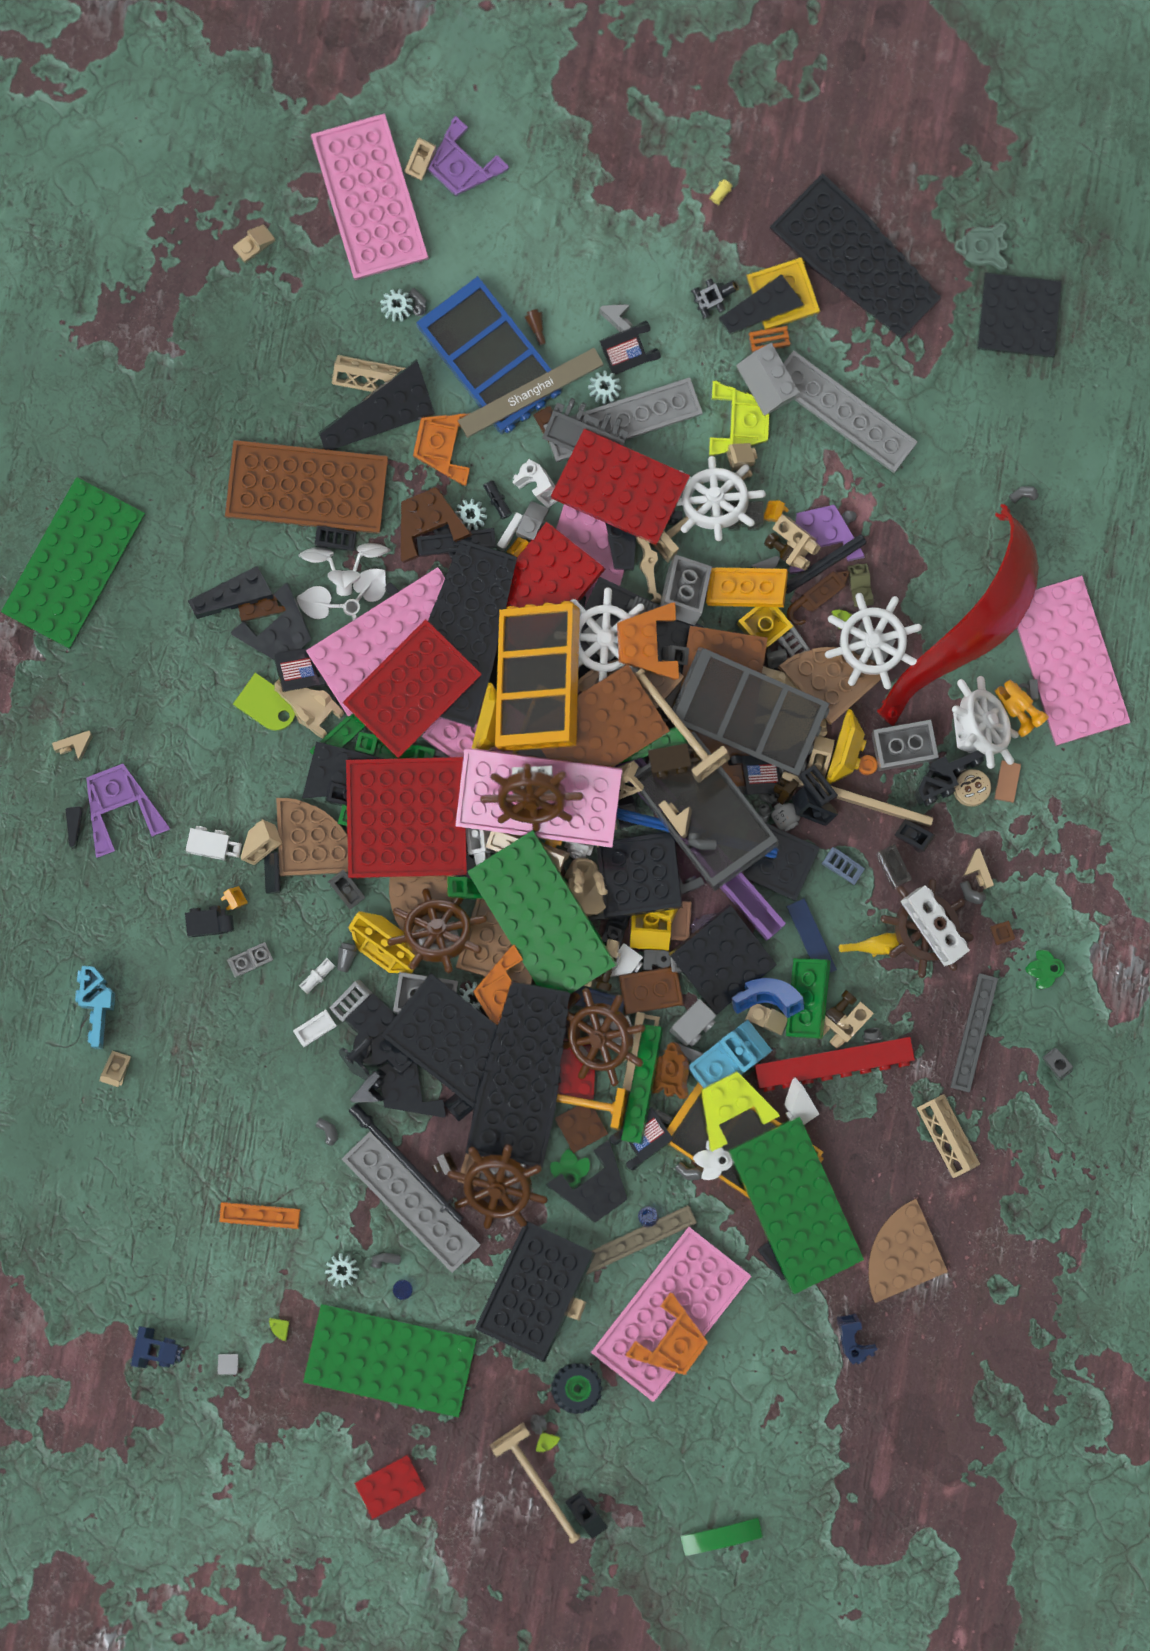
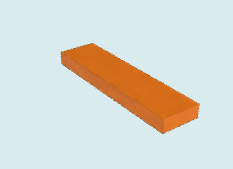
M221 1202L219 1222L299 1229L300 1209Z

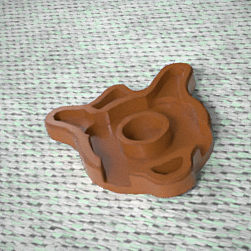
M671 1042L664 1051V1055L658 1057L652 1093H660L664 1089V1094L667 1097H672L676 1094L680 1099H686L689 1095L687 1089L688 1060L682 1052L680 1045L676 1042Z

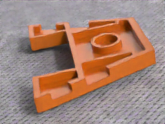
M461 413L451 416L443 415L421 418L413 457L461 485L466 486L470 468L450 463L458 427H461L458 420L468 414Z
M675 602L617 623L620 663L651 671L654 674L663 675L673 680L679 679L678 661H658L656 621H675Z
M515 945L508 949L473 991L489 1019L496 1025L499 1023L512 981L506 970L523 960Z
M669 1292L660 1307L676 1318L673 1325L653 1352H650L635 1341L625 1356L685 1375L708 1342L674 1294Z

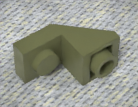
M855 564L848 566L854 607H858L855 598L857 593L863 595L866 606L874 605L868 565Z

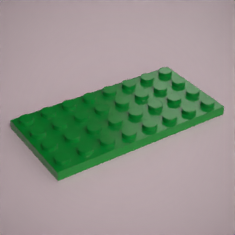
M76 477L1 613L71 649L142 522L145 513Z
M534 830L467 871L510 943L515 945L523 959V964L536 985L568 991L571 994L617 965Z
M799 1116L728 1150L792 1294L795 1295L864 1260Z
M321 1304L303 1383L459 1418L476 1339Z

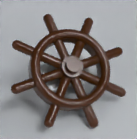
M525 763L523 767H512V775L506 779L496 773L491 774V780L499 784L498 795H482L480 797L482 803H498L499 808L503 812L497 819L498 823L503 824L511 818L519 822L532 824V829L537 832L540 830V823L550 821L557 816L567 822L572 821V815L563 811L565 802L582 800L583 794L581 792L566 793L564 786L560 782L566 778L564 771H560L553 777L552 766L531 767L529 763Z
M425 888L422 891L425 902L416 906L410 913L400 908L393 909L394 915L405 920L404 935L389 938L387 943L389 946L406 943L408 949L415 955L409 964L411 970L416 969L421 960L429 962H443L445 971L451 973L453 967L450 959L461 954L465 948L475 953L482 952L481 946L470 942L471 926L485 923L487 917L481 915L469 918L466 912L459 906L464 898H455L453 902L432 900L429 889ZM436 912H444L441 919H438ZM428 914L430 922H427L421 918ZM452 916L459 920L457 922H448ZM415 925L424 928L412 933ZM463 928L461 936H458L457 929Z
M585 988L582 993L586 1007L575 1015L568 1011L566 1020L570 1022L568 1041H563V1050L571 1048L576 1058L583 1064L578 1073L580 1079L586 1077L590 1068L597 1071H607L611 1085L617 1086L619 1081L614 1068L626 1060L638 1067L643 1065V1061L632 1054L631 1051L635 1038L634 1034L645 1031V1026L643 1024L631 1026L629 1016H624L618 1010L623 1001L621 995L615 997L612 1006L604 1003L594 1004L590 990ZM598 1014L606 1016L605 1020L603 1018L599 1019ZM587 1015L590 1016L591 1026L583 1021ZM580 1029L588 1033V1036L580 1038ZM591 1044L592 1047L589 1053L583 1045ZM608 1047L618 1053L615 1059H611ZM599 1049L603 1060L595 1058Z
M511 1145L504 1147L502 1156L491 1155L481 1157L476 1148L470 1147L468 1152L475 1162L469 1167L467 1173L464 1174L453 1170L448 1172L449 1178L464 1182L466 1197L456 1201L454 1207L460 1209L470 1204L475 1210L486 1215L483 1225L485 1229L491 1228L493 1218H508L514 1216L521 1227H525L527 1221L520 1212L526 1207L529 1200L542 1204L548 1201L546 1196L531 1192L532 1181L530 1177L540 1173L542 1170L541 1166L536 1165L526 1170L524 1164H520L510 1158ZM479 1172H481L480 1178L475 1177ZM519 1183H521L522 1189H518ZM474 1185L484 1187L485 1189L476 1192ZM508 1194L520 1198L513 1203ZM486 1196H491L489 1203L484 1201L482 1198ZM501 1198L505 1205H497L498 1199Z

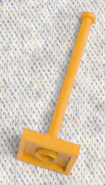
M617 1088L616 1099L612 1104L557 1094L556 1102L610 1111L613 1114L610 1127L615 1130H621L629 1092L626 1089Z

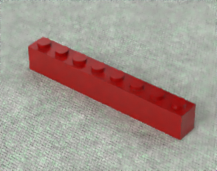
M907 1037L754 1065L758 1089L763 1088V1092L775 1090L774 1086L782 1085L783 1088H789L794 1078L802 1082V1085L814 1083L813 1079L821 1078V1081L833 1080L834 1075H840L841 1078L852 1076V1072L860 1071V1074H867L872 1072L871 1069L878 1067L879 1071L891 1069V1065L898 1064L899 1067L910 1066V1062L915 1059L911 1038Z

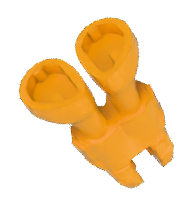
M1012 680L1004 683L1005 688L999 686L995 690L996 695L1011 717L1017 716L1021 726L1018 734L1021 738L1030 733L1034 727L1037 728L1049 718L1047 713L1039 711L1032 705L1033 700L1025 691H1022L1018 684ZM1025 710L1030 714L1031 718L1024 712Z

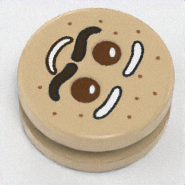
M969 769L957 777L959 785L955 788L954 795L961 804L969 807L978 806L990 795L991 783L987 775L982 771Z

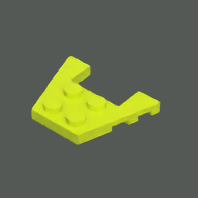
M713 381L712 400L732 401L730 439L710 438L709 456L726 453L728 446L731 444L750 443L752 446L767 442L769 414L763 415L753 395Z
M737 1071L701 1089L709 1149L712 1152L728 1144L719 1125L754 1107L762 1124H766L779 1117L775 1109Z

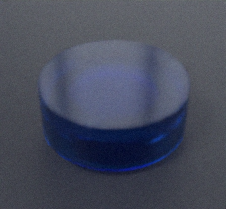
M648 1206L639 1211L638 1219L642 1226L652 1227L658 1222V1214L653 1207Z
M399 1280L394 1284L393 1294L397 1299L405 1300L412 1295L413 1288L408 1281Z

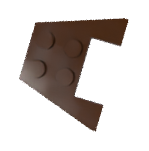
M436 487L401 501V562L403 563L419 557L414 540L415 537L449 524L453 540L456 542L472 536L461 518L455 513L444 495Z

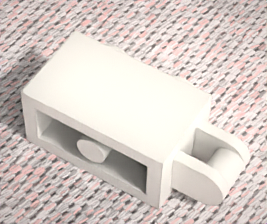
M196 826L195 829L190 828L186 852L226 861V856L240 857L242 844L231 842L230 837L226 835L227 832L215 830L213 833L208 832L205 827ZM229 845L234 846L232 853L227 852Z
M466 828L468 855L474 856L476 865L491 857V854L496 853V851L486 847L491 831Z

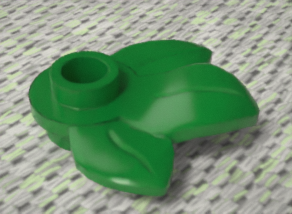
M1038 950L1036 951L1037 960L1029 963L1025 970L1029 975L1037 978V989H1046L1054 984L1056 978L1064 974L1065 965L1061 960L1055 959L1051 952ZM1056 964L1058 970L1053 972L1051 967Z
M569 1149L562 1154L560 1163L551 1162L550 1164L551 1173L554 1177L562 1174L566 1181L569 1175L574 1177V1182H568L572 1189L579 1185L580 1178L587 1175L590 1167L589 1158L577 1160L575 1154Z

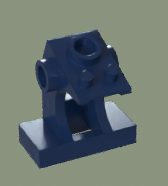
M850 1314L836 1317L842 1350L852 1365L864 1362L868 1355L874 1356V1351L877 1350L875 1344L859 1345L855 1342L856 1332L862 1330L861 1321L858 1316Z
M139 1326L130 1366L147 1368L148 1360L159 1362L158 1366L170 1368L171 1364L175 1365L177 1362H181V1354L184 1348L180 1347L181 1344H175L176 1340L164 1338V1341L153 1339L155 1329ZM152 1344L160 1345L158 1357L150 1355Z

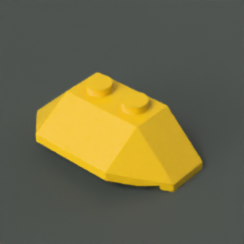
M488 683L472 744L473 749L492 751L496 748L497 691L492 683Z
M851 709L846 711L826 776V780L830 785L852 774L854 769L858 770L861 761L858 758L859 751H864L867 740L863 739L865 734Z
M359 911L348 926L357 950L388 973L402 972L412 974L414 970L409 968V964L415 955L408 949L406 943L389 946L387 943L389 938L404 935V931L381 915Z

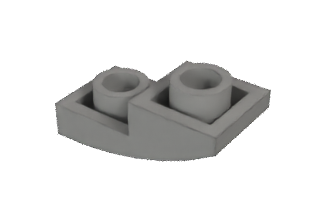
M264 942L229 958L227 962L236 978L273 961V958Z

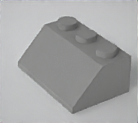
M772 343L753 352L736 365L764 416L799 397L800 392Z

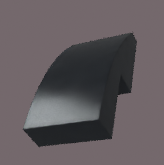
M630 916L608 919L602 937L605 946H607L608 939L618 941L620 949Z

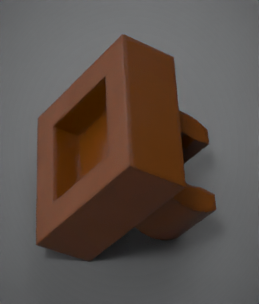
M1009 921L989 927L996 946L1015 940Z

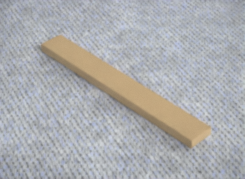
M783 772L781 778L787 780L788 784L792 779H795L799 782L798 787L802 788L804 786L797 775ZM818 782L821 785V788L825 791V793L828 796H830V794L823 787V785L820 782ZM831 786L838 795L837 799L927 827L932 825L933 817Z

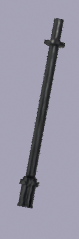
M358 1103L351 1107L348 1112L360 1123L359 1126L362 1129H369L442 1206L440 1209L441 1213L446 1210L460 1223L464 1217L452 1206L454 1200L450 1199L448 1201L373 1123L372 1115H368Z

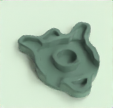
M1000 222L992 228L979 227L971 229L962 239L956 241L954 248L956 252L962 254L969 263L975 266L992 265L1004 271L1008 266V262L1000 255V251H1005L1008 247L1003 238L1007 226L1005 223Z

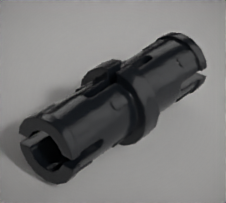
M494 480L485 483L483 488H485L491 499L490 503L492 506H495L501 520L511 516L512 512L504 500L505 496L500 493Z

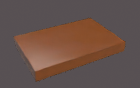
M671 967L618 976L625 1015L684 1005L678 973L672 972Z

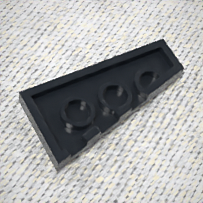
M781 274L719 317V321L731 335L760 322H765L776 316L789 313V311L802 308L804 304Z
M605 523L614 570L634 571L636 536Z
M258 566L188 600V603L196 618L199 619L221 613L224 609L231 608L232 610L239 608V605L246 603L251 605L258 603V600L265 598L269 600L274 597Z

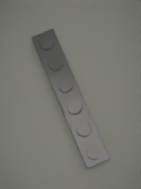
M978 974L950 1088L970 1093L998 981L996 977Z

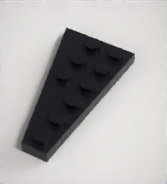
M415 359L411 365L404 370L402 369L395 377L382 384L362 399L355 407L350 408L342 417L334 420L322 429L319 435L324 450H333L434 415L435 412L418 360Z
M316 741L302 798L326 797L330 782L347 785L346 760L385 758Z

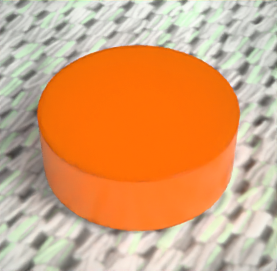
M870 755L860 758L859 772L863 775L873 774L878 766L876 759Z

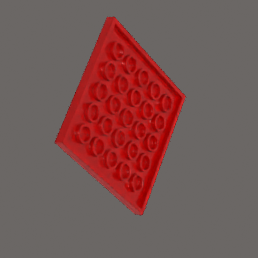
M464 757L346 760L348 878L467 876L466 828L456 826Z

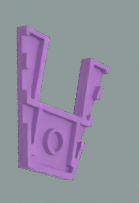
M124 764L86 778L96 858L115 851L101 814L138 800L152 837L170 830V827Z

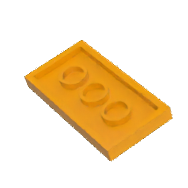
M711 568L706 604L707 606L784 607L788 570Z

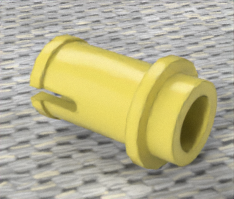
M724 179L722 182L719 181V186L709 198L717 205H720L726 194L732 191V185Z

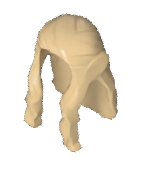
M576 858L571 862L564 878L568 880V886L586 915H598L606 907L603 902V895L608 893L605 889L603 875L592 860Z

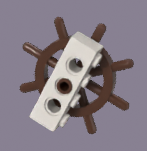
M935 879L929 880L928 888L926 885L922 886L911 894H908L904 886H898L897 891L903 899L900 901L903 906L898 911L896 917L882 915L880 918L883 923L895 925V934L899 945L889 952V956L895 958L905 951L910 957L919 960L918 976L920 978L926 976L927 962L939 959L944 966L948 965L950 970L956 971L958 966L955 961L970 951L966 941L974 939L972 934L960 932V923L956 911L965 905V901L959 899L950 905L941 897L935 896L937 884ZM908 915H910L913 921L907 920ZM907 928L915 929L916 932L909 937ZM920 938H922L921 950L914 945ZM929 945H930L931 948L933 949L934 953H929V952H928V951H929Z

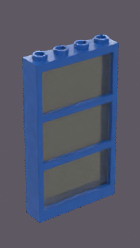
M478 276L416 322L417 328L480 408L551 371L550 367ZM563 388L493 425L501 435L504 432L510 433L515 429L516 423L520 420L522 422L526 421L531 416L530 413L532 411L542 409L547 404L546 401L551 397L552 399L558 397L562 393L561 390Z

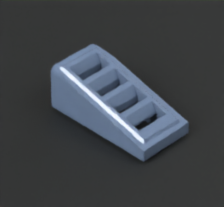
M834 847L831 848L822 862L823 866L855 885L865 869ZM833 856H838L834 864L832 865L830 861L832 860ZM840 860H844L840 869L836 868ZM849 863L851 866L845 874L842 871ZM855 867L858 870L851 878L849 877V875Z

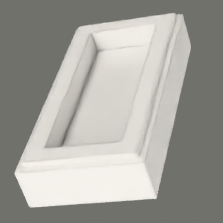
M516 512L497 544L498 550L505 551L517 531L523 515Z
M324 1010L293 1030L302 1046L306 1047L337 1026L327 1010Z

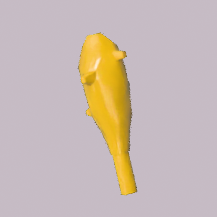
M884 933L870 937L862 942L840 944L839 951H861L870 953L872 957H875L876 955L889 954L899 943L895 933Z

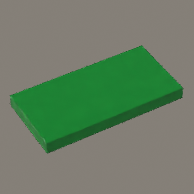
M793 958L791 986L803 997L804 1010L787 1018V1037L823 1039L830 960Z

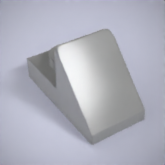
M606 305L600 308L599 313L619 332L633 326L628 319H622V316L629 310L630 305Z

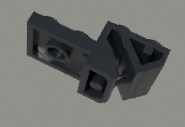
M977 750L951 763L948 762L946 756L930 763L925 769L927 776L924 775L914 794L919 806L925 804L926 807L935 803L939 796L946 798L954 794L955 788L959 785L955 776L964 772L968 766L974 768L985 761L986 755Z

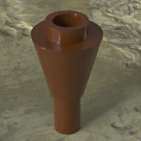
M538 309L528 311L527 316L524 318L536 335L538 345L546 344L542 332V311L538 312Z

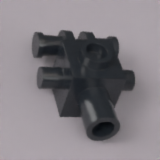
M711 278L705 281L707 288L700 291V287L691 290L695 298L693 301L695 304L698 303L697 310L701 311L703 320L712 316L708 309L717 308L719 313L726 311L724 304L731 300L729 295L739 290L735 280L726 284H714Z

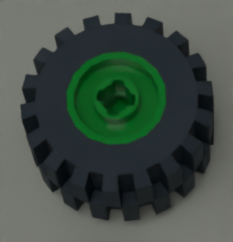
M580 1363L568 1364L558 1370L559 1372L554 1375V1380L551 1383V1394L559 1408L568 1413L582 1414L589 1412L594 1406L596 1407L598 1400L602 1396L601 1391H603L601 1378L598 1377L596 1371L590 1366Z

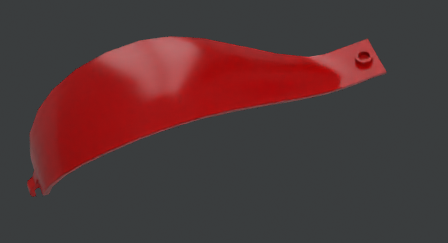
M1005 504L1000 505L1002 514L995 513L999 520L1009 521L1011 526L1010 541L998 573L973 609L954 628L919 657L917 662L911 665L893 685L886 699L882 701V707L877 709V713L889 725H895L908 701L918 690L937 678L985 655L1001 644L1018 627L1029 609L1037 587L1039 571L1037 551L1026 529L1010 514V509Z

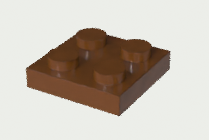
M576 1106L554 1118L573 1153L608 1135L593 1108Z

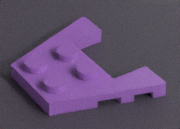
M456 116L452 119L451 125L446 131L428 171L449 191L458 196L506 172L509 166L496 155L482 169L455 143L468 130V127Z
M835 505L797 513L796 524L815 537L820 547L842 542L846 544L854 539ZM859 548L846 558L847 561L865 558L861 548ZM790 566L791 575L804 571L803 569Z

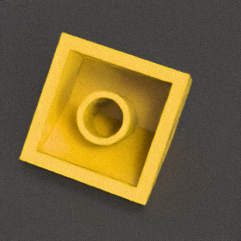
M755 607L738 620L737 623L745 634L767 637L766 648L793 627L778 607Z
M647 913L631 916L630 948L669 951L671 922Z

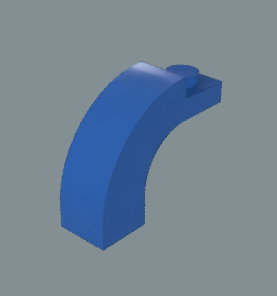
M760 978L745 983L744 992H739L732 997L733 1009L737 1014L759 1003L776 1005L787 1018L804 1010V1000L800 993L790 984L773 978Z

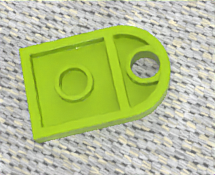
M257 673L252 676L233 703V706L272 731L286 729L295 718L291 705L278 692L274 691L273 684ZM283 711L288 712L290 715L286 722H282L278 718L279 714Z

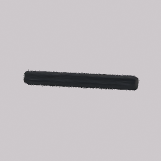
M862 534L858 535L788 580L786 594L791 593L866 545L865 537Z

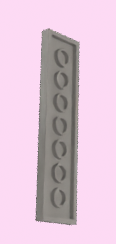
M793 350L783 364L800 392L799 397L795 401L888 470L895 473L915 447L917 441Z
M689 377L585 411L580 421L582 422L585 414L601 420L597 428L600 429L606 414L610 413L611 419L606 426L605 432L611 434L616 419L618 417L622 418L616 437H618L622 429L629 432L627 440L701 416L703 413ZM577 414L570 417L576 419ZM549 442L556 463L570 458L573 451Z
M371 1132L363 1137L342 1158L350 1169L452 1273L480 1246L446 1210L443 1213L440 1212L442 1206Z

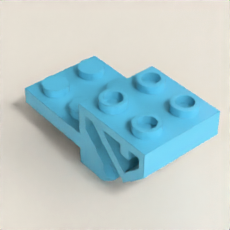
M82 966L81 971L78 970L77 974L80 990H76L75 1001L78 1002V1006L81 1008L94 1009V1011L90 1012V1023L93 1024L92 1031L88 1033V1043L95 1049H103L106 1010L114 1011L115 992L105 986L108 982L95 967Z
M747 1020L689 1065V1071L699 1084L705 1088L735 1071L740 1075L744 1074L768 1055L772 1049L749 1020Z

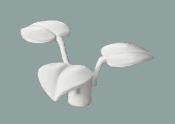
M376 543L362 544L357 547V551L360 553L357 555L353 570L347 571L335 569L331 558L334 552L327 548H310L300 553L299 557L313 563L327 560L332 569L327 574L328 578L336 584L338 595L347 596L352 594V584L361 578L360 573L356 572L360 558L362 556L368 558L378 557L391 552V549Z
M369 569L360 573L361 578L353 583V589L360 594L356 599H349L344 604H329L331 594L326 588L321 586L311 587L298 595L297 602L302 611L314 619L325 618L329 613V608H343L345 614L352 616V619L355 620L356 613L360 610L359 600L362 596L369 602L378 601L383 597L386 586L385 570Z

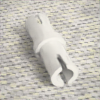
M326 958L315 970L311 971V974L299 987L306 994H309L319 982L322 983L324 981L323 978L335 968V965Z

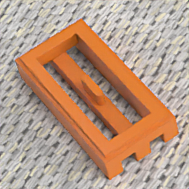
M787 326L750 332L749 339L752 353L766 346L755 347V344L785 339V342L772 345L775 349L790 346ZM782 332L784 333V334H782V335H776V336H771V337H765V338L754 339V337L765 336V335L776 334V333H782Z

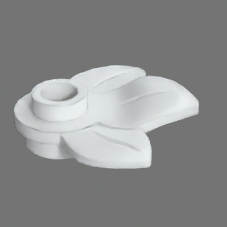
M707 1141V1150L698 1152L693 1157V1160L704 1168L702 1179L713 1180L718 1178L722 1171L728 1170L732 1166L733 1161L730 1154L723 1150V1147L713 1152L710 1151L709 1141ZM721 1157L726 1158V1162L724 1164H720L719 1159Z

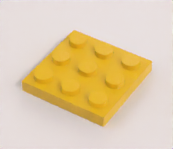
M802 258L746 276L751 292L754 294L782 274L804 304L802 308L762 322L764 330L820 313Z

